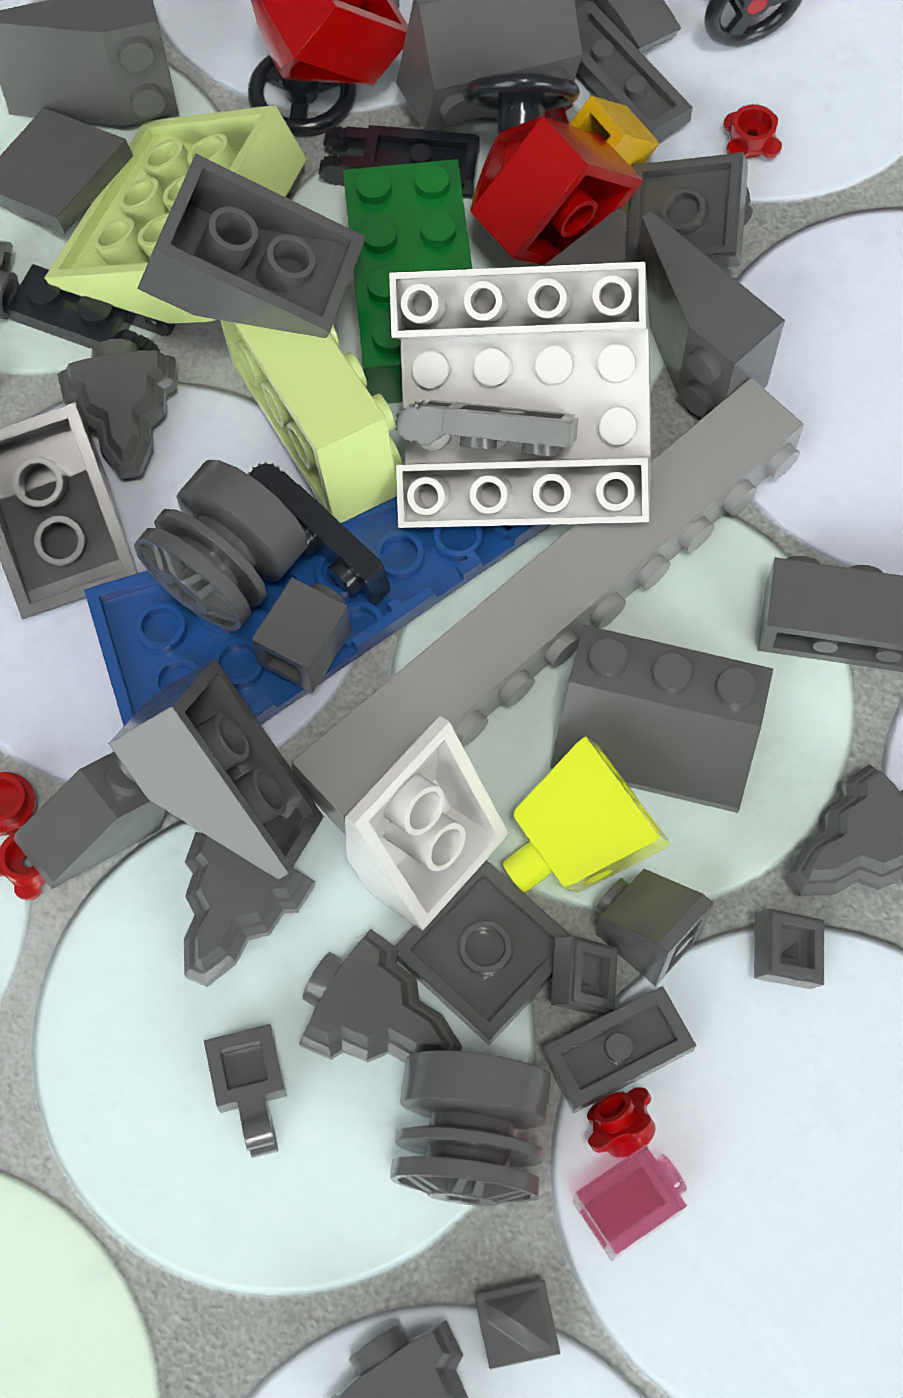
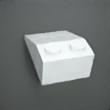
M441 716L430 725L345 817L347 860L369 893L421 930L427 927L509 835L450 721Z

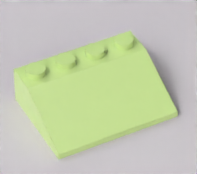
M276 105L144 121L129 144L133 153L132 158L92 202L46 274L45 279L50 285L60 287L61 290L80 296L85 295L112 304V306L169 324L215 321L216 319L194 316L137 288L195 153L284 197L290 192L307 158Z

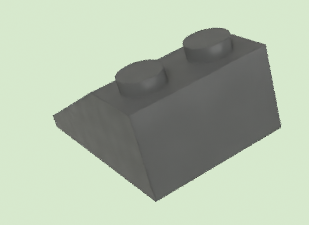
M46 0L0 10V86L9 114L35 117L45 107L78 121L123 126L179 114L153 0Z
M195 153L137 289L194 316L327 338L366 236Z
M648 211L641 221L636 262H645L649 328L674 388L680 395L683 403L692 413L698 416H706L750 378H753L763 388L768 385L785 319L654 212Z
M76 403L0 428V562L22 619L86 597L84 589L138 573L103 464L82 408Z
M215 658L155 693L108 743L116 754V759L122 772L127 778L137 783L147 799L278 880L291 872L324 817Z

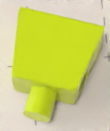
M585 736L574 745L515 809L513 816L530 841L502 861V865L513 882L524 893L530 891L552 873L555 874L566 889L578 893L664 850L672 843L602 749Z

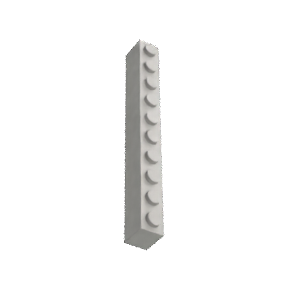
M750 378L651 461L649 522L575 524L291 761L294 774L311 799L346 836V815L439 716L450 721L462 746L471 743L485 729L488 724L487 717L503 703L510 707L519 702L535 683L533 677L550 663L554 667H558L574 654L578 647L583 624L592 627L596 624L599 628H604L610 624L626 605L625 599L640 586L644 590H648L662 579L670 568L671 563L669 561L684 548L688 552H693L700 547L712 533L714 523L726 512L736 515L742 511L757 493V486L771 475L774 479H778L784 475L800 455V451L796 448L804 423L753 378Z

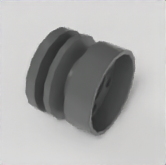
M206 460L176 496L181 511L163 509L154 521L156 528H147L135 542L134 548L137 557L147 571L177 601L206 621L222 629L237 631L250 617V607L256 608L267 596L262 579L274 582L279 581L308 547L307 537L296 517L278 497L259 481L239 468L223 461Z
M424 1051L415 1052L407 1056L400 1103L403 1108L429 1118L430 1122L429 1125L406 1127L396 1131L395 1143L398 1147L425 1156L399 1157L392 1160L390 1173L392 1182L407 1188L420 1190L437 1200L465 1205L496 1206L506 1202L538 1200L540 1189L539 1177L510 1167L542 1164L543 1149L522 1138L514 1137L513 1134L514 1130L536 1128L547 1123L551 1085L550 1072L539 1066L516 1059L481 1053Z

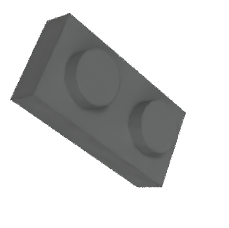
M661 986L547 1044L542 1048V1054L573 1113H576L693 1052L697 1045L664 986Z

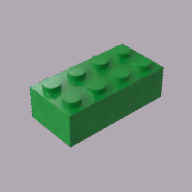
M458 159L343 170L348 227L366 236L353 270L363 370L367 381L366 389L371 396L378 393L381 394L387 404L403 402L401 339L392 338L389 273L472 269Z

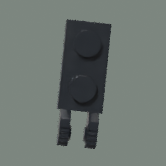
M369 125L368 128L334 126L325 132L323 146H325V150L329 151V156H324V159H321L318 172L320 178L324 179V182L335 184V186L338 184L344 186L343 170L458 159L462 194L474 195L480 152V136H477V134L434 130L425 132L423 129Z
M35 264L31 265L6 308L12 321L93 349L95 345L102 341L124 339L135 343L140 351L157 350L160 352L158 345L154 341L144 337L142 334L138 335L136 332L129 330V328L133 325L168 337L176 325L175 323L169 324L112 306L110 303L85 295L80 296L61 290L60 287L50 285L45 279L49 269Z
M258 463V466L252 467L253 470L248 472V474L278 497L300 523L306 533L308 543L304 553L311 556L315 551H318L331 564L327 567L328 573L346 593L353 596L356 592L360 591L375 606L390 592V584L383 562L300 484H297L284 471H280L279 466L275 467L273 463Z

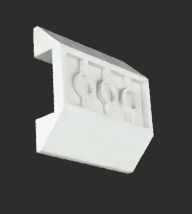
M645 262L389 273L392 338L401 339L403 408H406L411 403L414 404L417 400L421 402L425 399L427 403L430 400L570 413L576 414L575 417H578L576 440L569 448L560 447L559 455L526 454L521 452L522 443L497 440L496 449L462 447L459 445L460 436L443 435L431 445L418 444L417 441L410 443V440L404 441L405 464L396 465L398 528L649 522L651 392L650 330Z

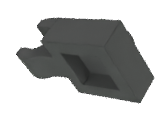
M271 1024L204 1040L216 1106L219 1112L223 1113L239 1109L246 1149L250 1150L252 1158L278 1152L276 1134L267 1101L286 1097L287 1092Z

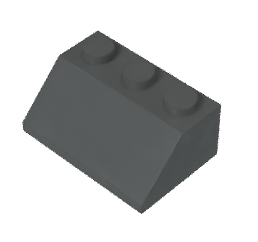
M413 0L396 84L424 131L446 126H457L466 121L498 114V111L480 109L465 101L463 97L465 86L477 78L507 73H541L562 76L574 81L583 55L574 0Z
M583 624L568 682L550 768L553 769L574 745L586 736L602 749L629 787L738 813L762 726L774 668Z

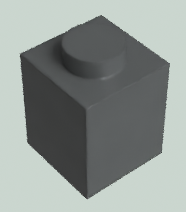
M292 577L252 638L258 665L313 693L351 634L348 606L345 605L343 598L329 587L319 583H314L310 587Z

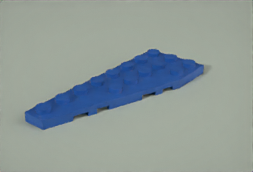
M396 496L341 523L383 562L390 584V592L375 606L360 591L356 592L353 596L346 593L330 576L327 567L331 564L318 551H315L311 556L303 552L279 581L274 582L262 579L267 596L256 608L250 607V617L237 631L222 629L185 607L170 595L148 571L84 589L123 726L129 722L155 693L214 658L260 724L309 692L258 665L252 643L254 634L292 577L310 587L314 583L329 587L343 598L345 605L348 606L351 634L320 681L322 683L552 524L398 528Z

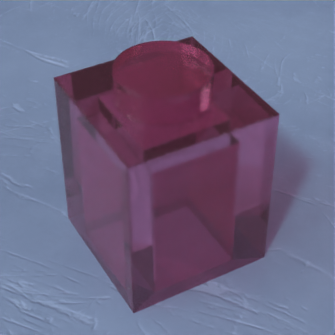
M645 1145L575 1192L572 1203L612 1262L678 1217L687 1207V1204L680 1196L687 1191V1187L669 1158L662 1154L655 1159L649 1148Z

